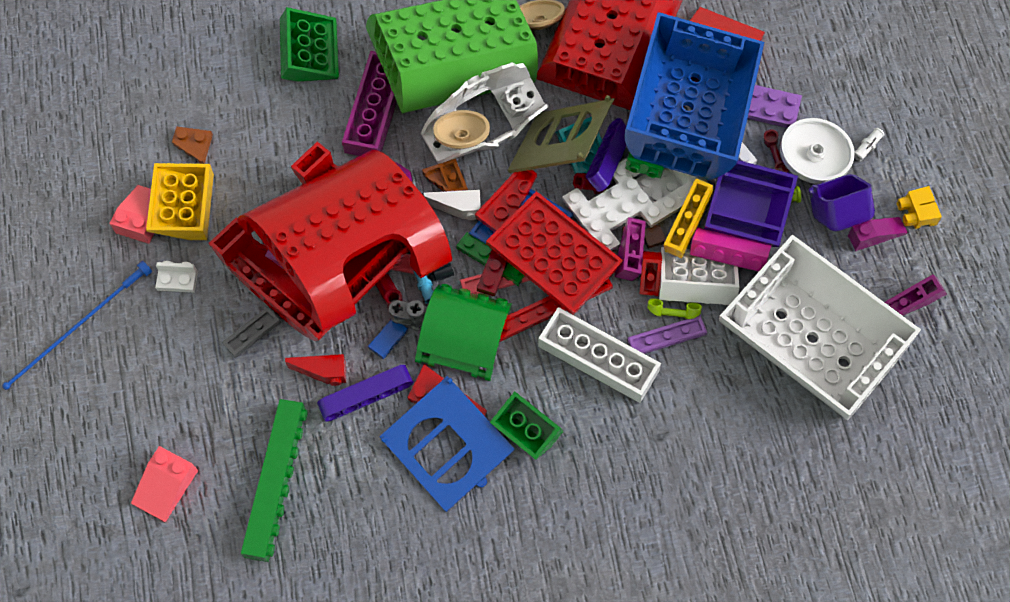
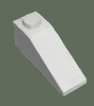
M480 190L424 193L431 207L461 219L476 220L475 213L481 208Z

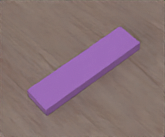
M698 316L694 319L683 320L628 337L627 341L630 347L646 354L707 335V331L701 316Z

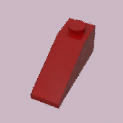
M344 354L285 358V363L289 369L332 386L346 383V359Z

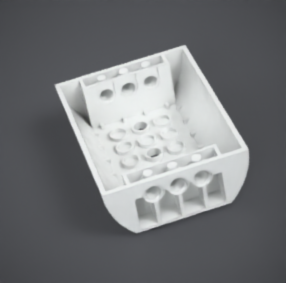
M794 235L790 236L719 317V321L846 420L852 417L921 331L920 328ZM776 312H784L786 318L779 319L776 316ZM814 335L817 338V342H809L807 336ZM839 359L847 360L849 366H841L839 364Z

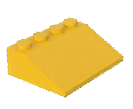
M154 163L147 232L185 240H207L214 177L210 164Z

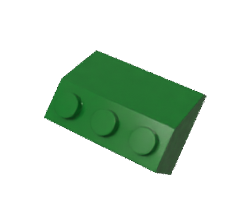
M515 391L490 421L493 426L535 460L550 449L564 432L557 424Z

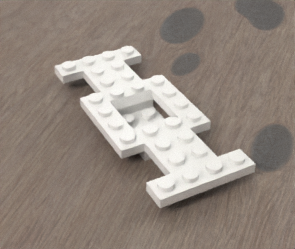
M742 142L738 160L756 164L757 159ZM626 158L618 164L612 177L616 185L589 201L576 188L562 196V201L573 213L583 229L611 251H614L620 247V242L611 231L626 223L628 217H643L650 228L680 211L695 178L706 183L708 181L668 168H664L661 179L651 178L645 174L635 179L634 177L640 173H633L625 169Z

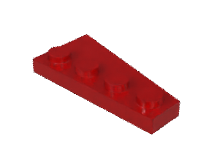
M533 170L514 172L475 213V218L496 232L522 206L537 178V173Z
M424 364L407 397L408 400L413 403L419 402L444 378ZM467 396V398L486 417L487 410Z

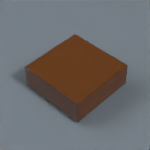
M660 224L645 229L644 240L648 249L662 245L666 241Z

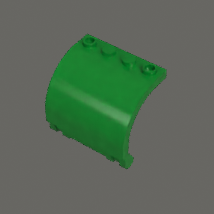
M448 284L438 285L430 298L424 316L415 362L420 364L421 362L427 363L431 367L439 364L471 372V377L474 378L482 377L486 381H491L501 334L512 303H508V300L503 298H489V295L483 293L473 294L467 289H453Z

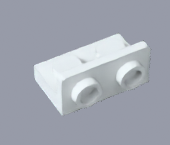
M157 262L158 276L155 287L157 291L195 293L198 271L194 264L190 262Z

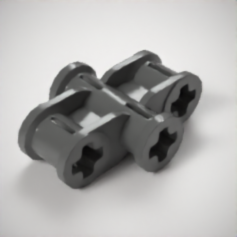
M396 300L389 305L390 317L394 323L410 325L413 330L421 331L428 306H424L418 300L411 301L410 303Z

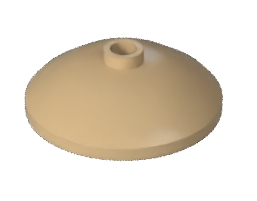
M534 0L519 6L532 30H542L552 26L565 13L564 5L556 0Z
M458 110L441 116L435 122L433 132L436 140L442 145L453 149H467L477 146L488 137L490 125L486 117L480 113Z

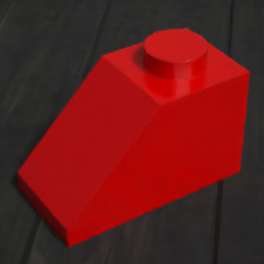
M643 251L639 294L659 296L662 252Z

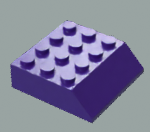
M738 160L729 172L718 177L704 229L772 245L771 247H779L798 175Z

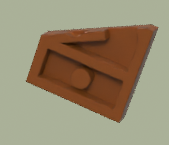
M176 126L172 143L179 150H183L188 156L197 159L200 164H205L213 134L212 131Z
M456 159L422 169L423 175L443 192L468 190Z

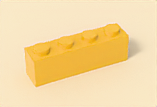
M695 178L664 243V252L682 259L713 195V185Z

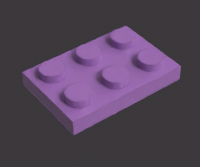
M755 85L747 119L788 128L797 120L802 95Z

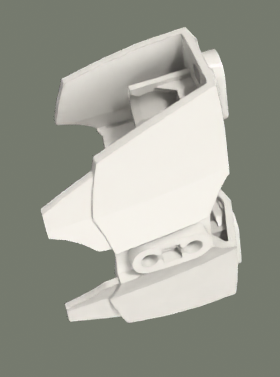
M510 63L482 72L480 77L477 75L465 81L459 90L434 110L425 123L421 135L434 159L440 164L475 151L495 149L499 147V144L512 140L529 121L548 108V105L544 103L536 89L526 66L523 63ZM491 90L509 121L512 130L487 143L482 142L477 146L467 149H453L442 144L439 148H435L433 144L435 142L439 143L433 132L435 122L441 116L457 111L456 108L467 100ZM527 93H531L532 98H528Z

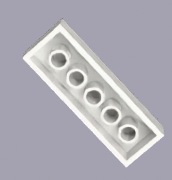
M559 307L538 338V347L639 403H641L659 373L661 366L660 362Z

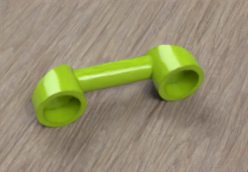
M656 298L649 299L647 305L648 310L656 316L665 315L684 317L686 319L698 317L702 310V306L694 302L688 303L686 310L663 308V301Z

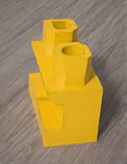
M930 186L908 191L907 195L899 198L896 203L898 210L907 209L909 212L902 217L905 226H914L915 229L924 225L936 226L942 218Z

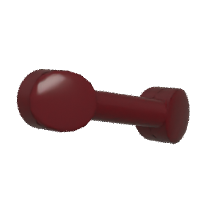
M767 130L764 133V144L771 150L775 162L774 169L789 173L777 148L779 137L777 131Z

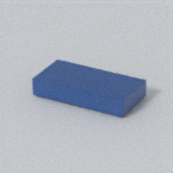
M390 320L368 345V348L384 359L408 332V329L402 324H397Z

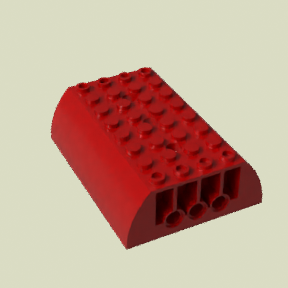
M570 0L537 71L536 79L600 101L605 100V97L608 95L611 99L614 98L612 105L631 111L657 13L660 12L676 17L683 0ZM613 14L617 18L609 19L607 16ZM602 43L604 47L597 48L595 44Z

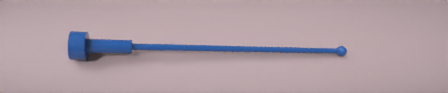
M143 260L139 264H137L136 266L139 269H137L132 275H130L126 280H124L122 282V286H120L116 291H114L109 297H107L102 303H100L89 314H87L83 319H81L76 325H74L69 331H67L63 336H61L56 342H54L49 348H47L43 353H41L36 359H34L29 365H27L23 370H21L10 381L4 382L2 385L3 389L8 390L13 382H15L20 376H22L26 371H28L33 365H35L40 359H42L46 354H48L60 342H62L66 337H68L73 331H75L87 319H89L107 302H109L113 297H115L120 291H122L124 288L127 289L143 274L147 277L150 273H152V270L149 268V266Z

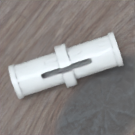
M875 128L867 138L861 141L860 147L854 152V158L858 161H863L865 156L876 148V144L884 136V132L879 128Z

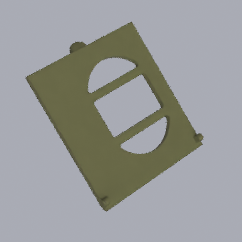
M607 95L603 101L538 114L507 171L514 173L584 161L610 110L614 98L611 99ZM591 114L592 120L590 125L580 136L575 138L586 115ZM579 115L566 142L548 145L562 118ZM552 122L542 144L538 146L536 140L539 133Z

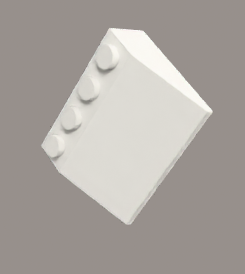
M661 247L662 267L659 300L730 305L738 296V266L690 255V249H686L681 259L664 252V247Z

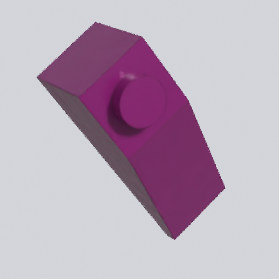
M627 218L617 255L623 262L615 271V277L633 281L641 274L646 221Z
M893 217L873 219L859 225H854L851 227L848 237L855 251L906 235L908 232L901 218Z
M932 274L884 303L903 316L935 302L947 295L939 279Z

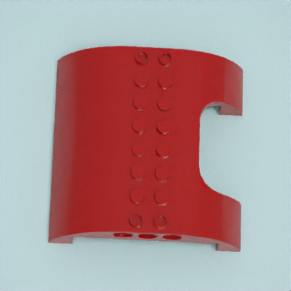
M318 141L291 165V169L302 184L338 167L333 163L331 152ZM237 217L208 243L227 268L253 294L299 333L313 341H319L330 330L328 329L322 333L312 320V305L286 271L265 256L268 251L266 245L255 240L252 233L247 234L238 223ZM390 239L359 254L346 263L343 274L354 305L409 251L405 244L399 240Z
M370 150L237 218L238 223L247 234L256 232L312 305V320L322 333L356 315L355 305L345 281L343 269L349 260L384 241L390 239L399 240L410 250V266L420 278L452 261L448 239L434 210L401 168L389 156L378 150Z

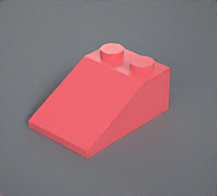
M137 185L117 207L109 223L116 234L150 244L154 233L146 231L151 194L150 188Z
M159 446L147 464L131 504L166 522L197 474V468L187 460Z

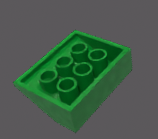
M286 7L280 17L281 79L301 82L339 78L337 21L335 17Z

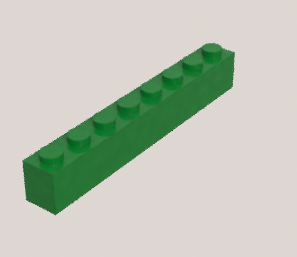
M279 400L241 550V555L246 559L269 562V558L274 554L275 545L273 541L274 537H277L279 534V517H282L284 513V505L282 504L284 497L287 498L289 493V486L287 484L294 472L292 463L293 459H296L298 456L297 443L298 440L302 439L303 428L301 426L302 422L307 419V410L302 402Z

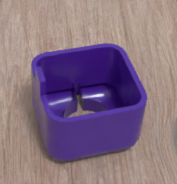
M844 175L812 185L809 188L814 218L831 231L837 232L854 225H859L871 220L875 215L871 184L856 175Z

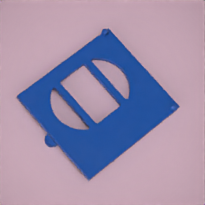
M448 376L379 436L381 441L389 447L446 512L476 485L478 487L486 486V476L515 450L455 385L452 378ZM431 418L443 420L413 449H408L409 436L417 424ZM447 426H451L466 443V446L433 476H430L416 461L414 456ZM472 451V464L463 478L448 484L437 482L463 456Z

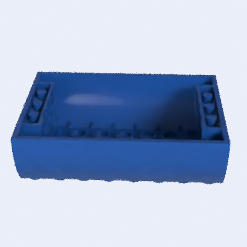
M658 12L625 130V142L631 155L635 159L706 180L720 177L729 172L736 165L739 158L765 42ZM691 77L697 78L699 82L692 81ZM683 106H689L692 110L687 111Z

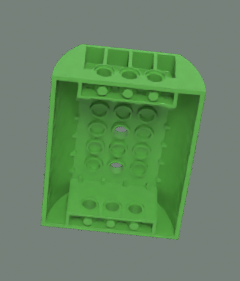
M438 0L372 14L367 20V32L402 113L440 105L459 90L465 81L477 75L480 77L482 72L510 63H523L533 83L536 81L538 70L537 42L517 0ZM454 28H455V29L460 30V32H459V33H456V32L452 31L451 29H454ZM424 36L426 40H421L417 37ZM488 90L479 95L491 93L492 91Z

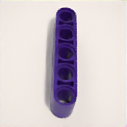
M617 118L609 124L586 174V179L598 192L603 191L609 186L626 148L625 130L627 125L621 118Z
M399 365L323 397L317 402L324 421H332L409 388L413 385V380L406 365Z

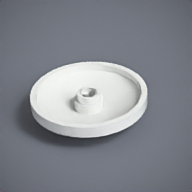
M818 118L799 120L787 128L780 142V155L785 166L792 174L798 175V178L809 183L820 184L844 176L848 173L854 161L855 153L851 139L839 126L827 120Z

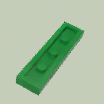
M468 232L456 245L457 250L484 266L492 250L485 243L469 235ZM510 263L507 264L503 275L505 279L512 281L517 286L520 285L525 277Z

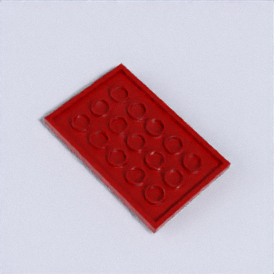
M537 191L486 240V245L572 315L583 306L623 262L619 256Z

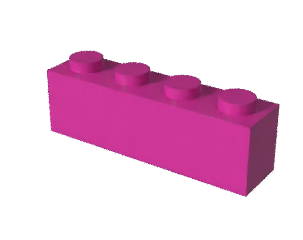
M697 227L692 239L690 255L759 272L768 262L772 245Z

